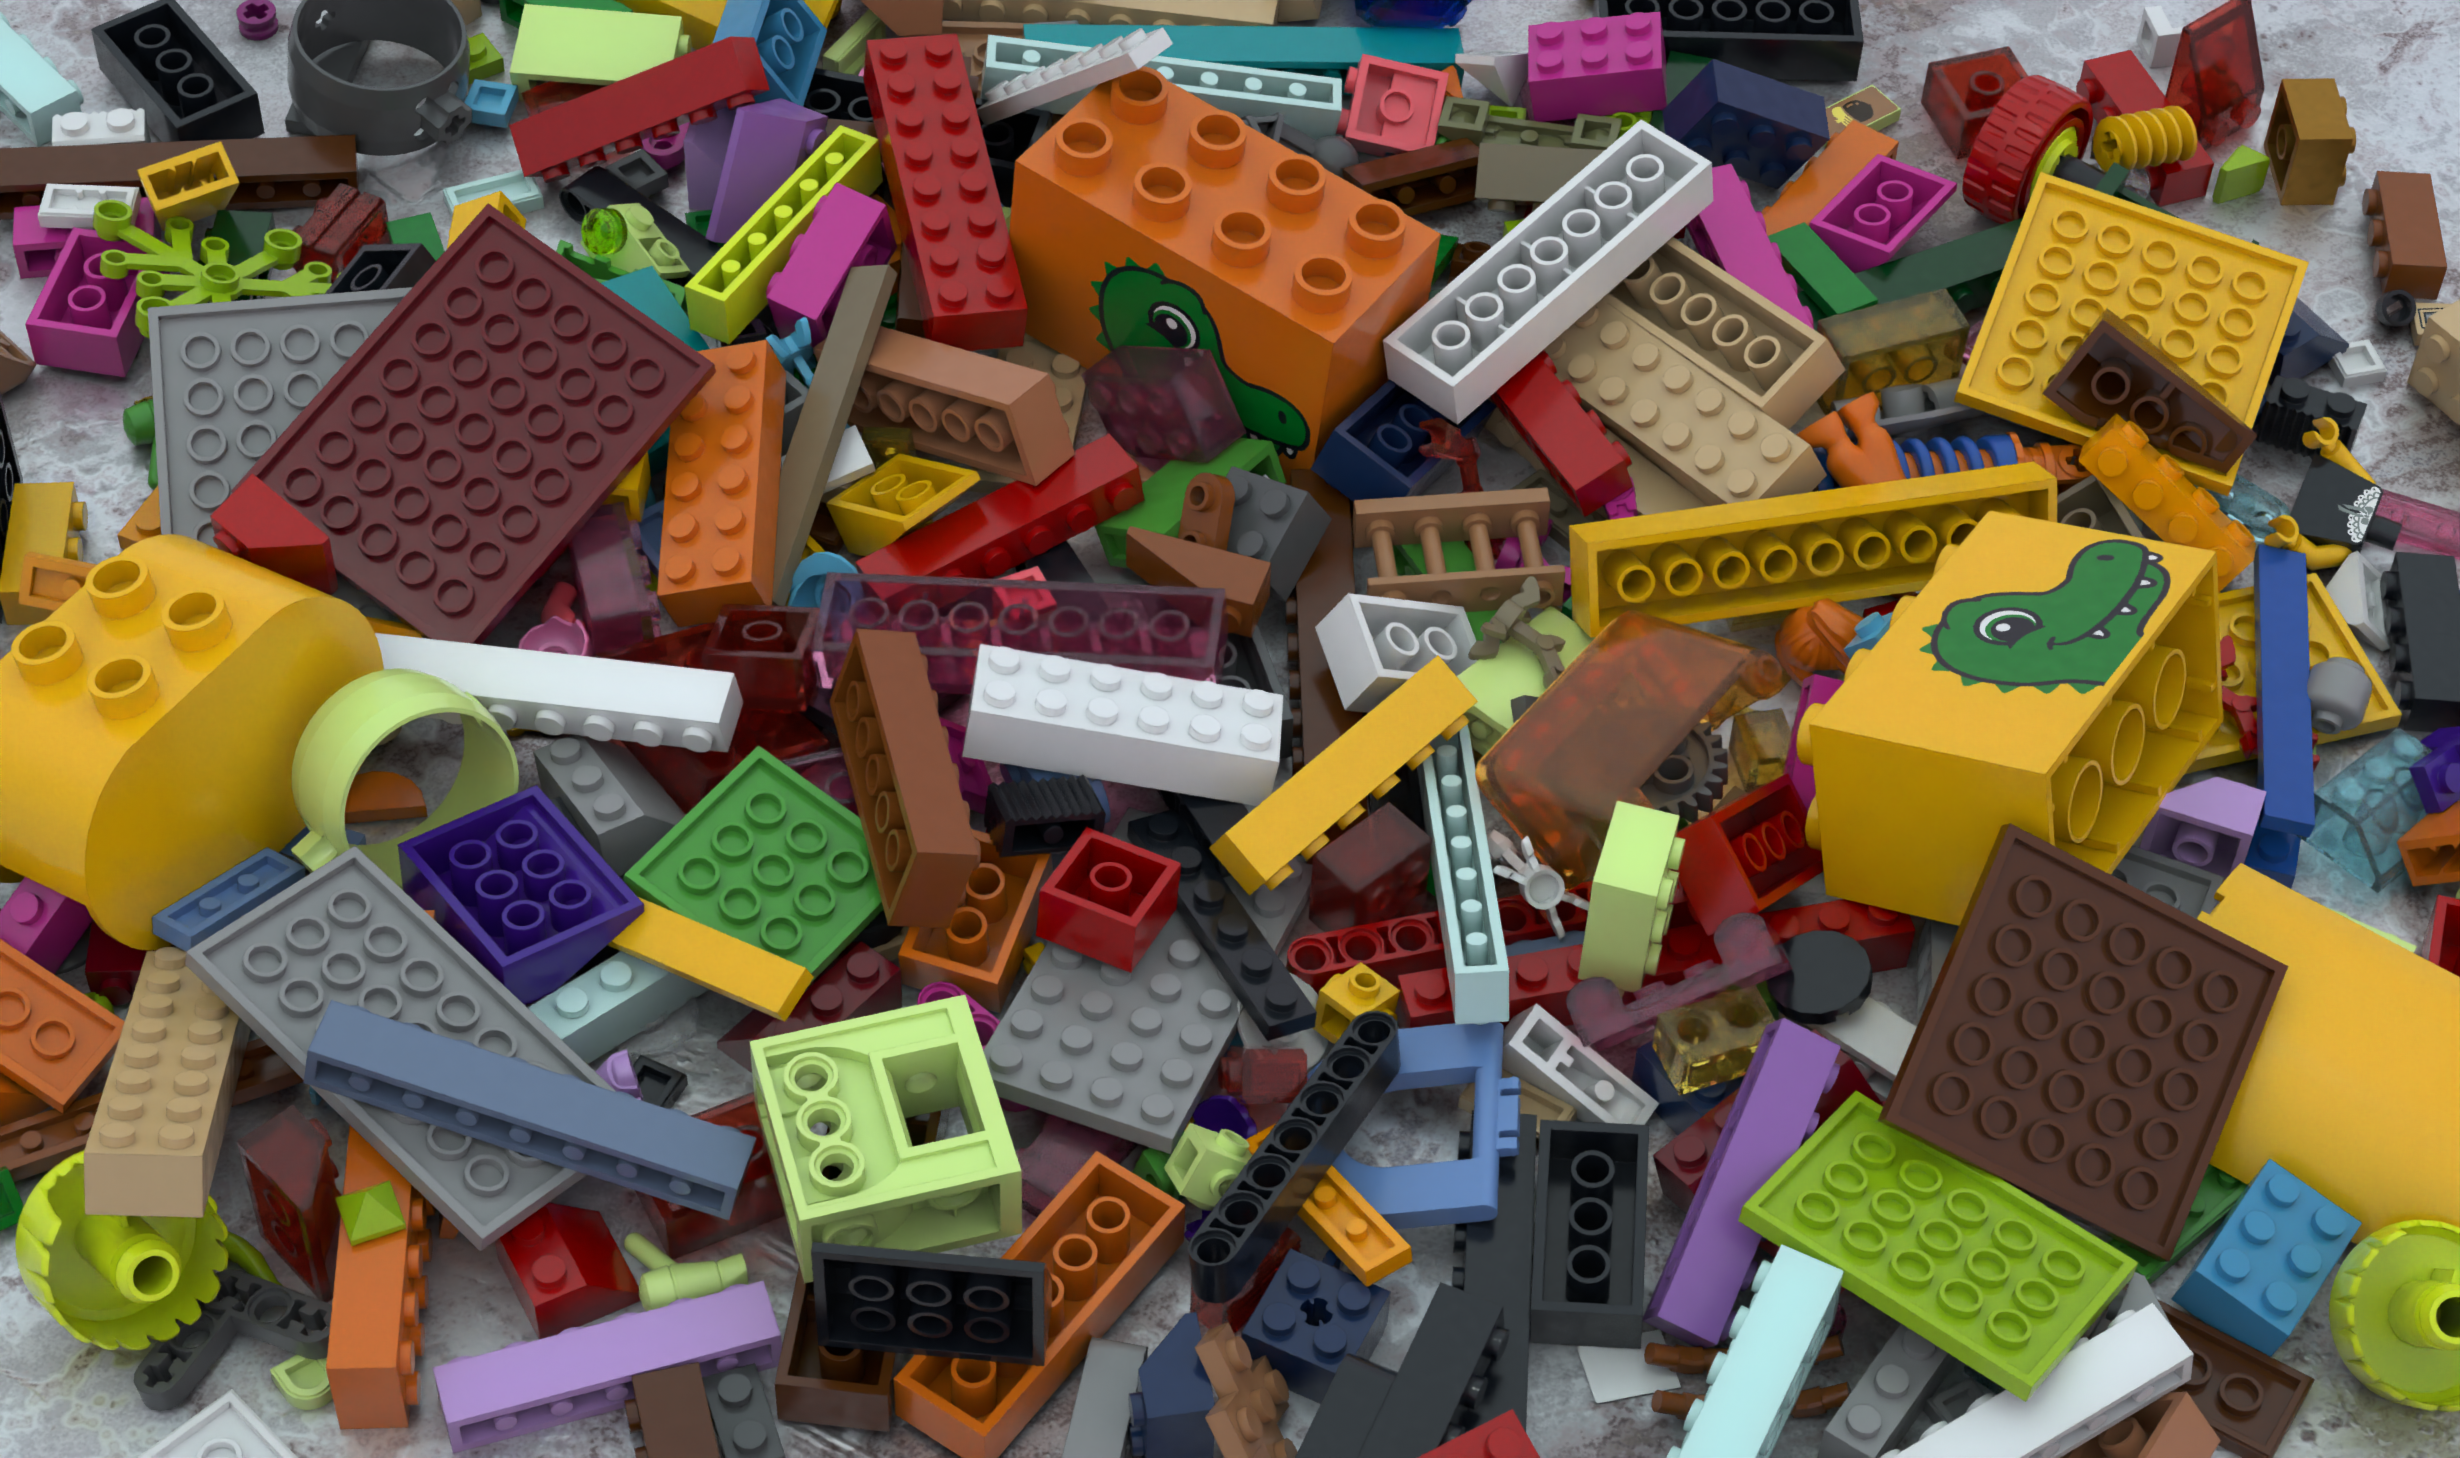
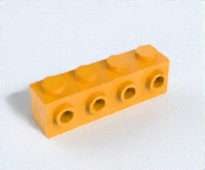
M2116 413L2082 446L2078 461L2164 542L2217 551L2218 592H2220L2254 560L2256 550L2254 536L2238 520L2231 521L2219 509V503L2207 490L2202 487L2196 488L2184 477L2183 469L2172 457L2167 454L2161 455L2148 443V436L2138 425L2132 421L2126 422Z

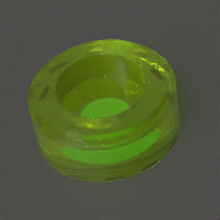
M595 208L584 217L581 233L585 246L592 253L607 255L615 254L624 247L628 229L623 215L614 208Z

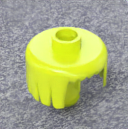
M83 1150L64 1159L43 1176L28 1196L21 1211L16 1230V1258L20 1274L28 1291L77 1340L83 1343H92L106 1350H116L120 1346L129 1350H142L148 1348L151 1344L148 1337L160 1342H166L176 1337L180 1333V1327L176 1323V1319L190 1326L195 1323L202 1315L196 1299L209 1303L216 1298L221 1283L213 1270L221 1272L227 1269L229 1254L222 1242L228 1237V1229L218 1215V1206L210 1194L203 1218L86 1215Z
M2408 1220L2383 1227L2367 1236L2352 1249L2343 1261L2334 1279L2329 1301V1321L2337 1351L2344 1364L2360 1383L2378 1396L2393 1403L2428 1411H2460V1228L2455 1225L2434 1220Z

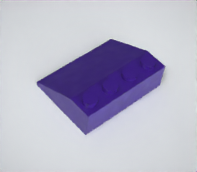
M537 785L398 844L403 891L423 910H435L437 923L524 1005L556 991L644 912V903Z

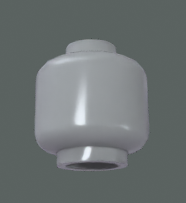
M2332 657L2313 666L2307 683V694L2311 699L2312 726L2322 733L2337 734L2340 730L2354 729L2362 722L2372 694V682L2365 674V670L2361 665L2347 658Z

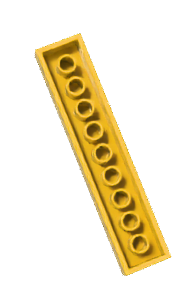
M2026 462L1569 525L1572 619L1592 638L1813 606L1814 602L1826 598L1837 603L1921 591L1932 579L1937 559L1943 548L1948 544L1960 545L1989 510L2057 522V478L2037 463Z

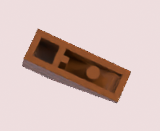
M1133 526L1128 528L1126 535V566L1204 626L1252 638L1270 596L1271 562Z

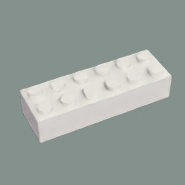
M980 644L971 689L962 757L1075 776L1084 775L1087 778L1258 806L1272 794L1279 766L1283 695L1258 689L1251 690L1221 685L1211 681H1198L1168 676L1158 672L1150 673L1115 667L1110 664H1097L1063 658L1057 655H1044L1014 650L1009 647Z

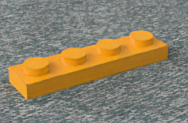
M1276 1123L1246 1139L1250 1145L1248 1150L1252 1156ZM1331 1165L1297 1212V1215L1354 1275L1368 1287L1411 1263V1246Z

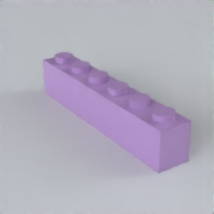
M763 1280L748 1285L735 1284L727 1287L722 1292L695 1299H678L668 1306L642 1313H625L611 1321L585 1328L571 1327L563 1330L558 1335L531 1342H514L501 1350L474 1357H457L447 1364L433 1367V1372L452 1451L457 1453L625 1408L624 1400L634 1398L631 1377L634 1375L699 1362L702 1377L753 1363L756 1364L758 1372L778 1367L782 1341Z

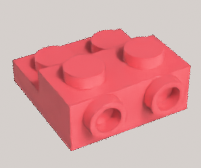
M1362 53L1357 68L1349 66L1344 93L1352 94L1349 109L1342 108L1336 134L1342 135L1344 139L1354 146L1356 151L1384 157L1386 152L1401 154L1435 145L1449 73Z

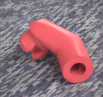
M557 582L554 585L541 612L542 624L555 615L571 623L577 620L575 613L571 610V606L577 596L575 587L567 582Z

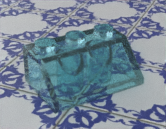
M2398 727L2314 792L2315 827L2310 838L2296 836L2376 893H2379L2407 870L2397 845L2398 839L2428 814L2425 812L2409 767L2431 753L2432 750Z

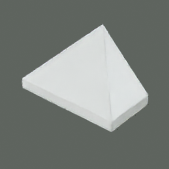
M1489 50L1455 54V63L1509 106H1514L1528 75V52Z
M2355 551L2347 556L2326 586V590L2352 633L2383 652L2391 648L2390 636H2386L2384 622L2387 605L2386 600L2381 599L2380 580L2382 574L2358 551Z

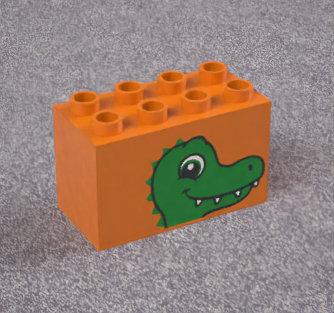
M1142 66L1136 71L1098 84L1015 160L1009 237L1028 306L1025 333L1057 352L1075 359L1084 368L1198 435L1212 434L1272 441L1287 481L1285 484L1290 485L1291 469H1311L1333 430L1389 380L1383 340L1428 302L1441 237L1440 233L1406 215L1394 203L1378 199L1324 169L1314 158L1298 154L1251 128L1237 115L1225 110H1219L1169 82L1160 72L1150 67Z

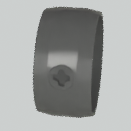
M451 0L301 1L295 12L288 36L287 81L296 113L305 126L315 135L355 134L357 153L390 156L414 152L439 141H443L448 146L460 139L464 129L472 122V108L464 103L469 86L470 45L463 17ZM326 10L328 13L322 17V22L317 24L316 21L321 18V12ZM364 40H382L418 49L437 60L445 69L419 83L401 87L382 88L344 81L324 71L312 60L321 53L341 44ZM424 98H426L424 104L416 109L418 103H420ZM420 128L424 130L420 135L414 136Z

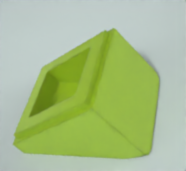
M2241 145L2219 170L2212 196L2213 202L2221 204L2259 192L2264 185L2270 158L2247 146Z

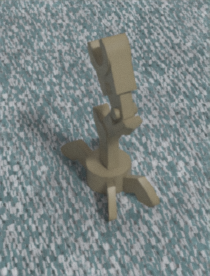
M1529 576L1525 580L1519 594L1513 595L1511 599L1506 600L1490 622L1486 621L1482 624L1480 631L1484 633L1483 641L1477 640L1471 647L1468 654L1469 659L1486 660L1495 658L1499 651L1500 641L1504 643L1510 637H1513L1538 656L1545 673L1543 685L1550 696H1553L1556 691L1574 697V703L1594 707L1604 712H1611L1612 706L1618 708L1622 700V694L1613 692L1620 681V674L1608 670L1592 671L1578 669L1577 671H1567L1557 652L1562 651L1566 641L1558 636L1542 635L1526 624L1531 620L1528 609L1537 606L1540 602V589L1534 576Z

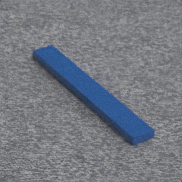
M2258 544L2253 560L2258 789L2267 791L2259 815V827L2310 838L2315 827L2311 699L2307 693L2310 662L2306 554Z

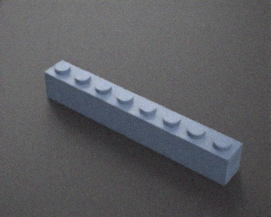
M334 1000L330 1001L307 1051L303 1083L728 1221L746 1177L756 1142V1137L743 1134L736 1128L719 1126L691 1117L678 1109H666L636 1099L626 1092H614L583 1082L580 1078L573 1075L552 1072L531 1065L521 1058L506 1057L479 1048L465 1040H454L426 1031L416 1024L398 1022L371 1013L361 1006H349Z

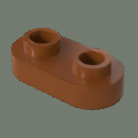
M1200 473L1189 482L1184 497L1178 533L1179 539L1227 551L1235 492L1232 483L1226 477L1212 473Z

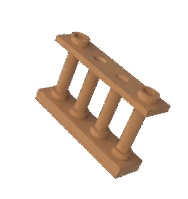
M1548 487L1354 500L1352 530L1354 547H1373L1378 577L1367 578V595L1462 606L1465 612L1498 610L1513 595L1519 594L1525 580L1529 576H1534L1540 589V602L1532 608L1549 607L1550 605L1562 606L1565 567L1564 565L1544 566L1538 536L1547 535L1550 511ZM1518 537L1524 567L1495 569L1490 539ZM1470 540L1476 571L1447 573L1441 542ZM1422 544L1427 574L1398 576L1393 545Z

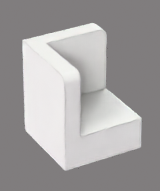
M2161 6L2144 7L2137 42L2150 69L2195 64L2200 62L2207 31L2203 25L2172 28Z

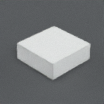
M2369 339L2350 342L2346 352L2335 354L2332 360L2328 362L2342 388L2385 381L2387 369Z

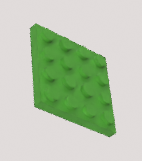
M759 745L624 874L623 879L637 897L807 968L814 976L810 984L884 909L860 818Z

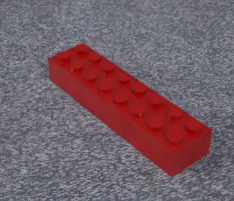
M957 34L866 40L863 80L877 138L879 139L881 155L902 242H904L923 319L922 325L926 339L967 351L1023 346L1028 306Z

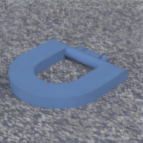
M1500 1022L1482 1025H1455V1023L1398 1029L1401 1067L1383 1094L1398 1090L1475 1083L1472 1158L1394 1167H1373L1354 1160L1342 1150L1332 1166L1395 1230L1481 1222L1496 1218L1498 1214L1499 1157L1519 1155V1141L1517 1137H1520L1521 1101L1519 1095H1521V1082L1519 1077L1502 1078L1504 1026ZM1321 1062L1318 1063L1299 1084L1287 1108L1293 1102L1295 1097L1298 1095V1093L1310 1079V1077L1321 1064Z

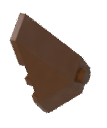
M2107 308L2076 345L2042 393L2080 423L2097 428V426L2102 428L2117 413L2126 422L2132 421L2138 425L2148 436V443L2150 445L2169 451L2171 455L2223 473H2227L2257 437L2253 430L2147 338Z

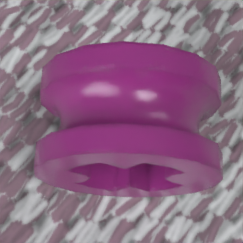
M247 0L237 8L236 16L239 21V32L246 39L253 41L265 40L275 35L278 31L276 7L269 0Z

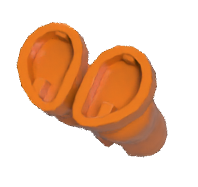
M1874 392L1867 393L1851 401L1838 412L1834 411L1796 434L1810 444L1812 449H1826L1828 453L1826 460L1827 470L1840 488L1907 479L1889 433L1875 422L1879 400ZM1844 426L1853 431L1857 438V445L1851 442Z

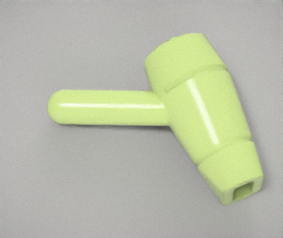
M630 1233L624 1240L626 1251L651 1270L643 1273L639 1282V1297L645 1311L668 1306L673 1301L682 1298L695 1299L722 1292L727 1287L735 1284L748 1285L747 1267L742 1253L719 1259L716 1262L713 1260L677 1263L640 1233Z

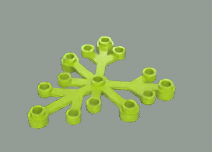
M103 200L94 206L93 227L101 239L106 241H120L123 239L147 253H125L121 250L111 249L101 254L100 273L111 279L125 278L129 274V269L146 270L137 275L136 294L142 299L136 305L135 324L139 328L140 333L149 338L148 308L228 302L237 299L241 295L272 297L325 294L332 285V268L326 263L318 261L305 264L303 270L283 281L252 279L270 268L278 270L291 269L299 261L302 238L296 232L288 229L268 231L264 236L263 251L236 266L227 263L229 243L219 237H207L202 240L200 248V260L206 264L203 266L193 260L191 242L193 240L194 223L190 219L175 216L166 220L164 238L167 242L171 243L170 247L132 225V209L126 203L117 200ZM157 271L180 272L183 275L161 274ZM165 290L186 292L171 301L163 298Z

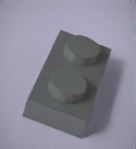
M755 1363L702 1377L713 1427L723 1458H786Z

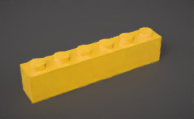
M1437 655L1230 828L1209 849L1249 896L1263 884L1272 891L1294 872L1288 864L1300 853L1307 861L1330 841L1324 834L1326 830L1335 823L1341 830H1344L1366 811L1359 802L1370 793L1378 801L1401 781L1395 774L1399 768L1406 763L1413 771L1435 752L1429 744L1432 740L1441 734L1448 741L1470 721L1464 713L1478 701L1440 656Z

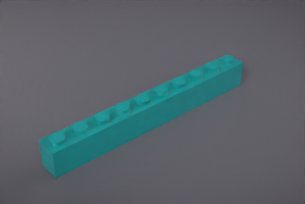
M1023 24L1022 39L1092 48L1101 43L1104 46L1119 36L1125 38L1140 28L1147 34L1163 27L1173 44L1157 56L1342 79V95L1352 96V94L1344 93L1349 66L1357 68L1362 53L1437 71L1454 66L1457 70L1460 87H1462L1464 69L1455 63V54L1464 53L1459 28Z

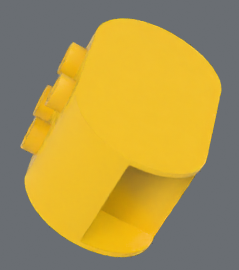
M178 534L157 535L143 539L124 549L119 555L97 564L88 573L83 587L47 619L21 631L14 639L11 651L0 659V883H18L24 877H27L85 905L95 923L108 936L122 944L139 950L151 951L163 947H171L173 944L153 934L152 916L266 847L279 853L306 827L294 801L291 780L294 755L303 731L317 710L339 689L364 675L384 670L377 637L366 617L357 608L341 599L194 538Z

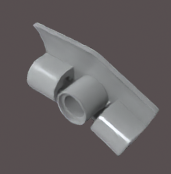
M1957 377L1926 385L1904 384L1881 389L1883 411L1880 412L1878 408L1875 422L1886 429L1890 437L1902 438L1928 432V428L1976 418L1987 413L1954 402L1962 379ZM1859 397L1832 401L1830 413L1838 412L1843 406ZM1844 426L1851 442L1857 441L1853 431Z

